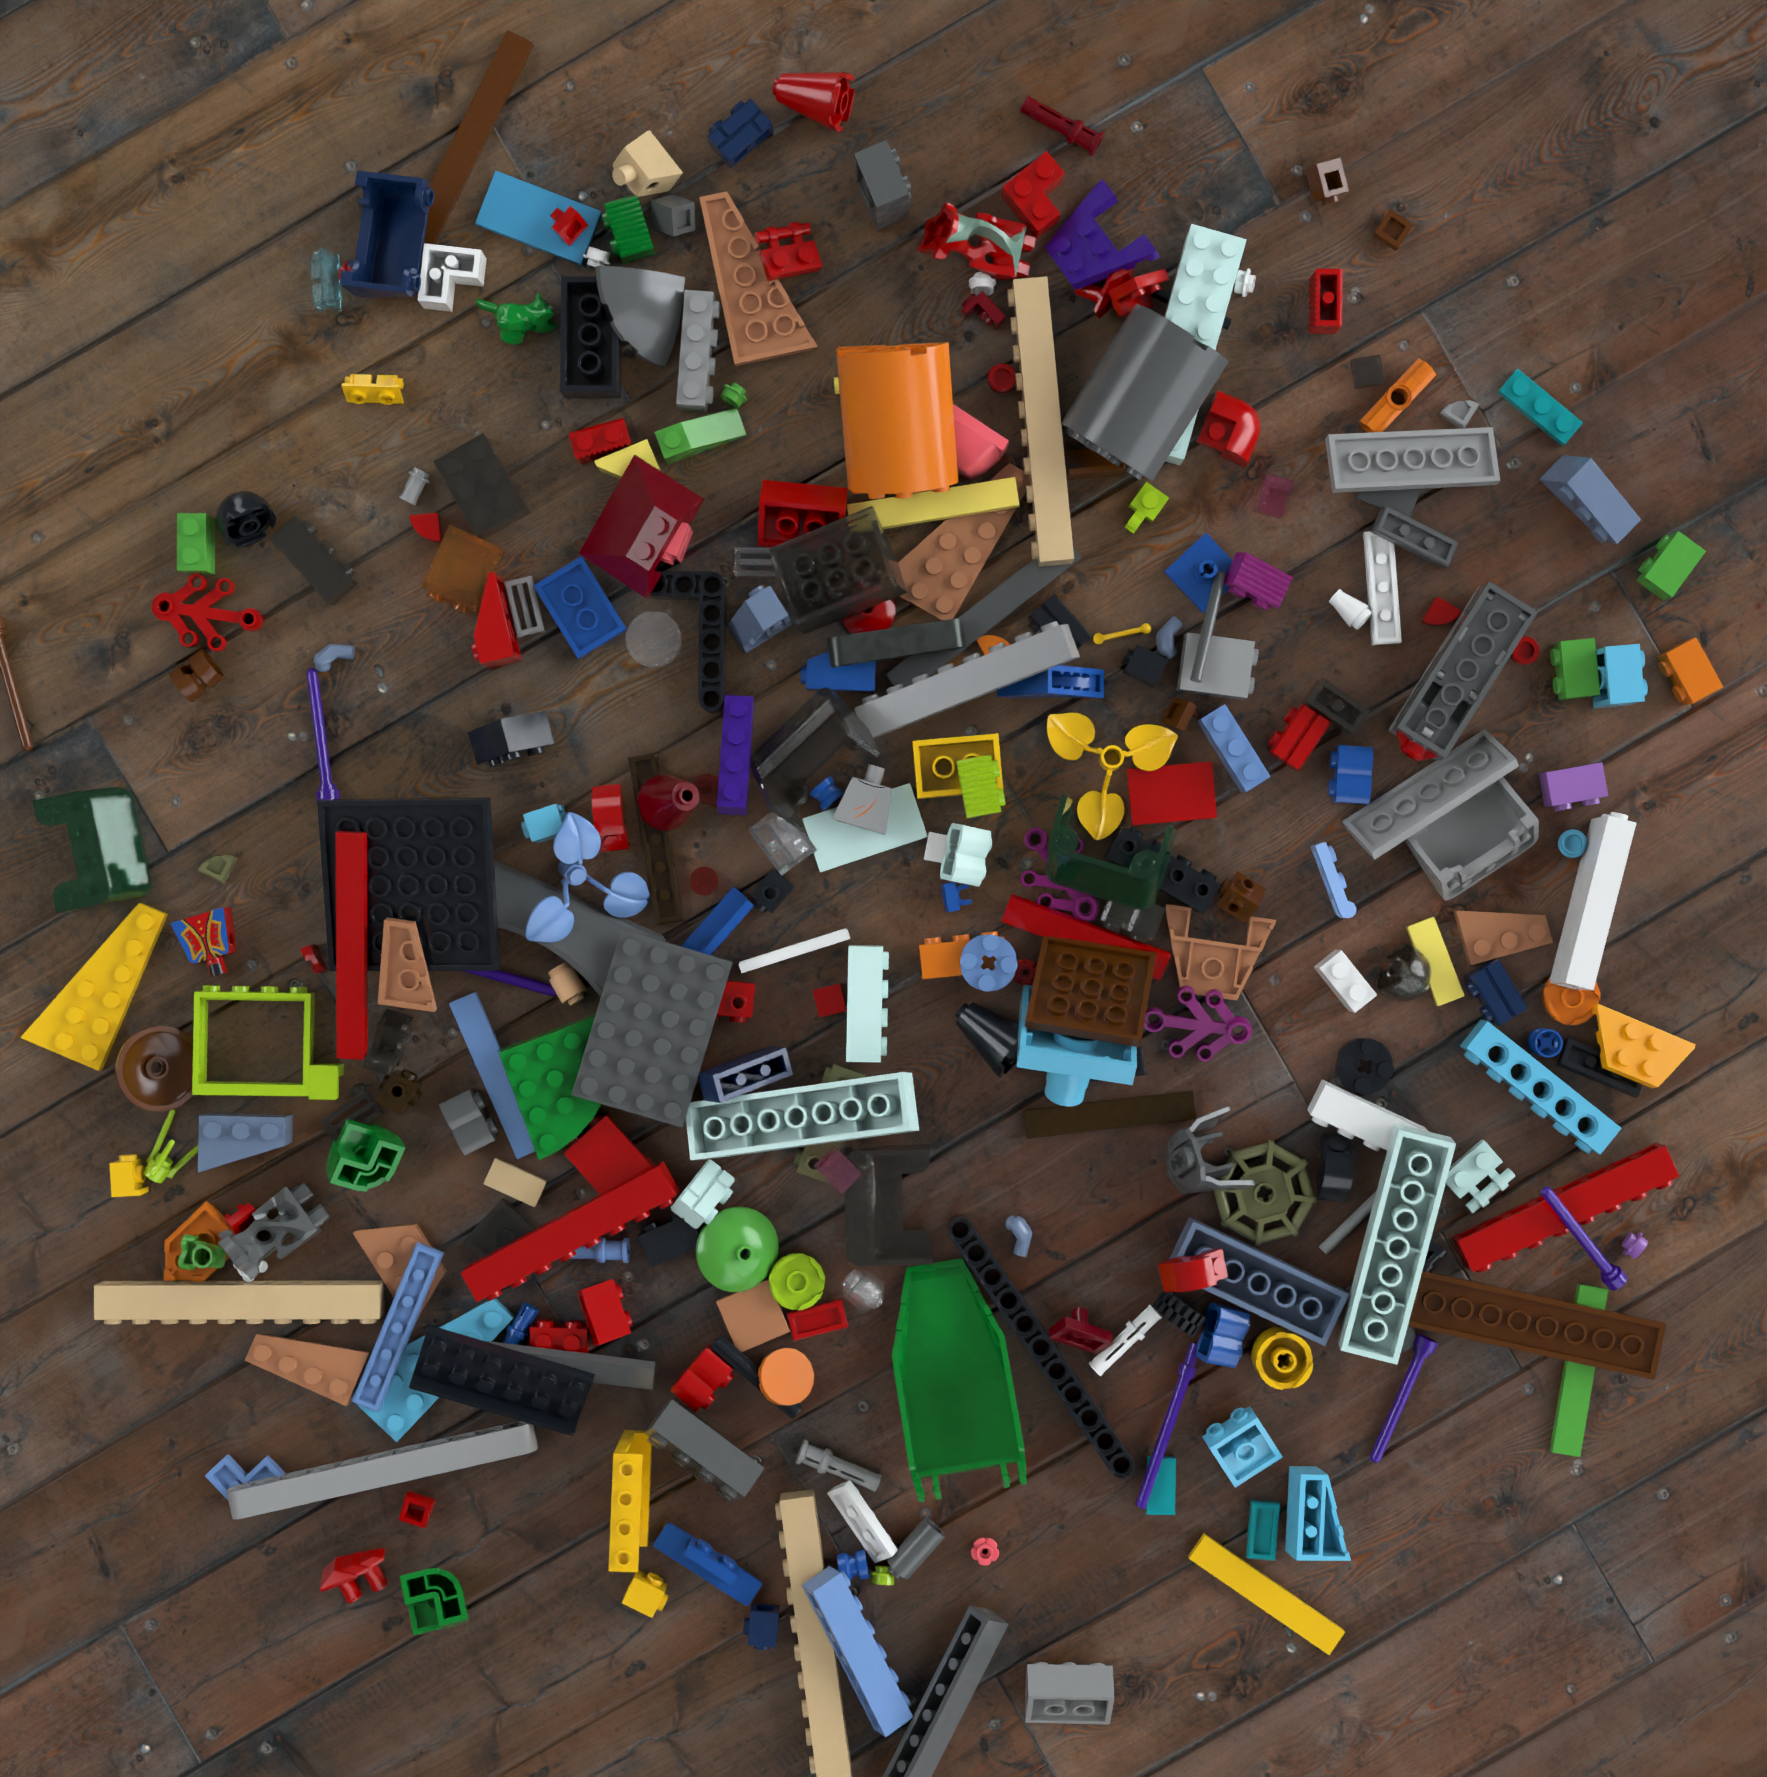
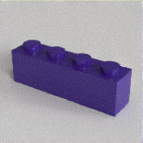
M725 695L717 797L719 814L747 816L755 709L752 696Z

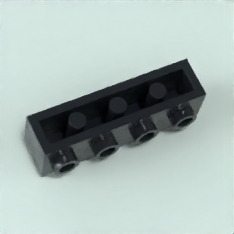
M1130 825L1127 829L1121 827L1103 857L1199 914H1205L1221 887V884L1216 882L1217 876L1205 869H1202L1201 872L1191 867L1193 862L1179 854L1176 858L1166 853L1168 847L1156 840H1153L1152 844L1142 839L1144 833Z

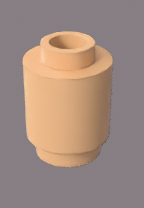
M568 962L548 972L551 978L549 982L562 1004L568 1002L572 1006L585 998L583 993L587 989L575 968L570 967Z

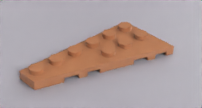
M728 192L699 197L735 366L818 349L817 344L808 332L779 279L767 281L759 256L761 249Z
M1009 463L990 481L1015 477L1020 503L1026 493V486H1030V475H1024L1023 470ZM1016 508L946 519L881 577L876 584L940 621L954 619Z

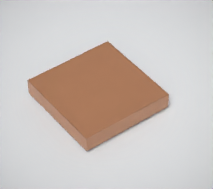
M769 1278L752 1289L734 1292L716 1300L732 1341L741 1352L791 1331L781 1306L771 1295L768 1287Z

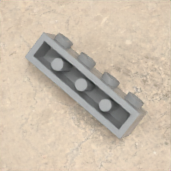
M685 290L676 400L679 411L707 413L708 404L713 403V386H709L710 375H715L716 359L711 358L712 347H717L718 330L714 329V318L719 319L720 301H716L714 292Z

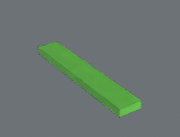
M1577 1283L1574 1303L1605 1309L1608 1289ZM1564 1361L1550 1444V1451L1552 1453L1576 1457L1581 1456L1595 1367Z

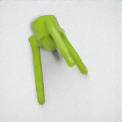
M174 1109L169 1111L152 1153L146 1160L148 1164L143 1170L144 1175L156 1183H163L166 1177L172 1179L176 1172L198 1153L197 1145L173 1167L171 1166L173 1161L167 1155L175 1141L170 1140L162 1153H159L175 1115Z

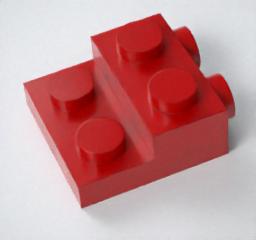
M539 1319L537 1323H533L530 1327L529 1346L589 1354L590 1333L588 1326L583 1325V1321L567 1320L565 1324H554V1320Z

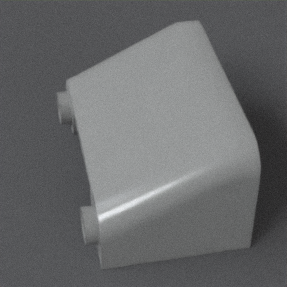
M1502 777L1404 841L1437 892L1447 901L1458 896L1531 848L1539 838V820L1504 777Z

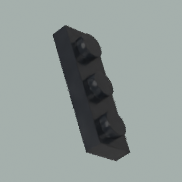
M1571 1038L1564 1040L1557 1066L1636 1098L1640 1096L1642 1084L1602 1068L1600 1050Z

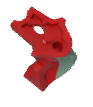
M944 203L939 214L926 220L924 238L917 252L928 255L933 254V258L936 260L945 259L949 252H957L969 260L968 267L992 275L998 281L1014 278L1022 279L1028 276L1030 265L1028 262L1020 260L1021 251L1025 253L1031 252L1034 248L1036 237L1026 232V224L999 219L986 213H976L975 219L957 212V209L952 204ZM972 235H977L980 239L979 245L976 247H972L969 244V238ZM986 254L992 257L993 262L991 264L985 261L984 256Z

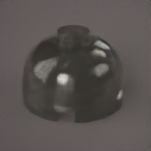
M1403 944L1394 949L1386 957V959L1391 960L1386 969L1384 970L1380 966L1377 971L1375 988L1393 1001H1411L1424 995L1430 987L1432 974L1430 962L1420 950L1409 944Z

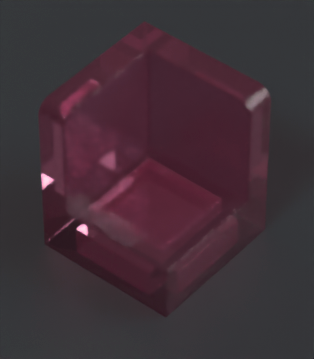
M1266 474L1261 482L1254 512L1281 518L1284 514L1288 495L1292 492L1294 481Z
M835 1146L814 1165L841 1194L861 1176V1172Z

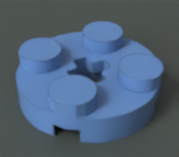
M992 934L976 936L962 950L960 958L961 973L965 980L976 989L985 992L999 990L1010 983L1017 969L1016 953L1011 944L1002 937ZM984 955L989 958L992 956L996 958L993 970L989 968L982 969L983 960L981 958Z

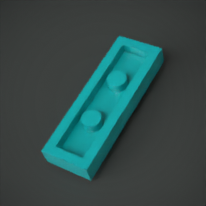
M1519 369L1512 373L1497 392L1561 446H1564L1583 424L1581 420Z

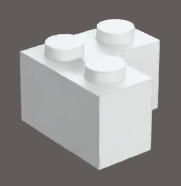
M424 243L420 274L421 286L418 292V302L424 309L452 312L455 284L484 287L487 258L482 250Z

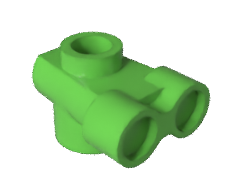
M187 1234L183 1236L181 1240L182 1252L178 1260L179 1268L194 1270L195 1267H224L226 1252L221 1246L200 1241L199 1236Z

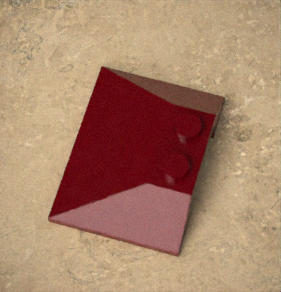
M634 455L579 554L643 597L648 598L662 575L655 568L682 522L691 524L704 498L642 458Z

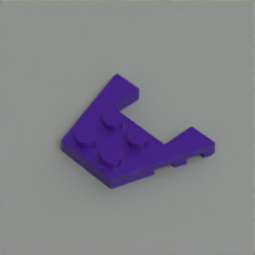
M1103 179L1096 184L1045 246L1047 252L1074 290L1109 277V273L1123 268L1127 271L1135 268L1138 262L1146 259L1151 262L1160 257L1144 234L1121 251H1118L1098 225L1095 218L1118 202L1116 196Z

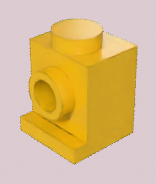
M137 1154L119 1155V1160L109 1163L111 1197L140 1196L149 1192L148 1186L143 1187L146 1179L143 1173L145 1167L141 1166V1159H137Z

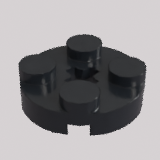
M1354 1038L1346 1042L1337 1054L1335 1072L1338 1080L1345 1088L1358 1094H1373L1380 1091L1388 1084L1394 1074L1393 1059L1389 1050L1381 1042L1371 1038ZM1360 1059L1364 1061L1370 1060L1369 1072H1359L1357 1070L1360 1066L1358 1062Z

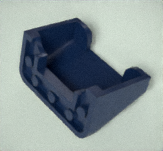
M357 170L355 185L362 187L363 198H358V204L363 209L355 261L349 260L348 266L352 269L350 271H341L339 285L357 297H413L415 292L420 290L421 286L419 271L429 206L433 205L434 191L424 178Z

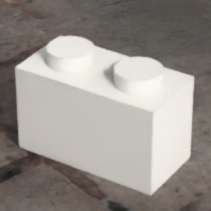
M1335 949L1314 966V969L1350 1012L1356 1013L1377 996L1376 992L1342 950Z

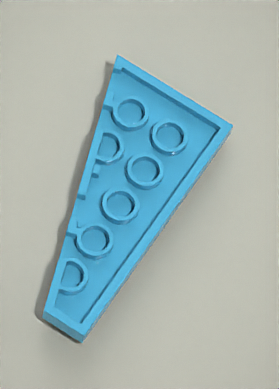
M495 1298L489 1302H484L438 1328L478 1340L492 1342L515 1316ZM425 1335L407 1344L381 1410L376 1412L358 1405L396 1442L439 1398L409 1388Z

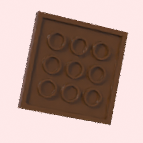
M1043 936L1025 1027L1140 1047L1156 953L1087 941Z

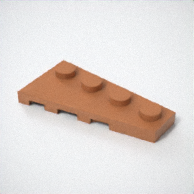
M259 1333L256 1334L244 1361L344 1406H348L372 1352Z

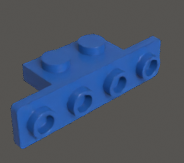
M671 1522L666 1523L653 1544L656 1549L745 1606H749L762 1586L760 1579L736 1565L732 1558L719 1554L706 1541L696 1539Z

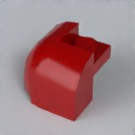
M1217 390L1196 442L1220 451L1219 457L1246 467L1259 439L1261 430L1259 416L1255 409L1245 401Z

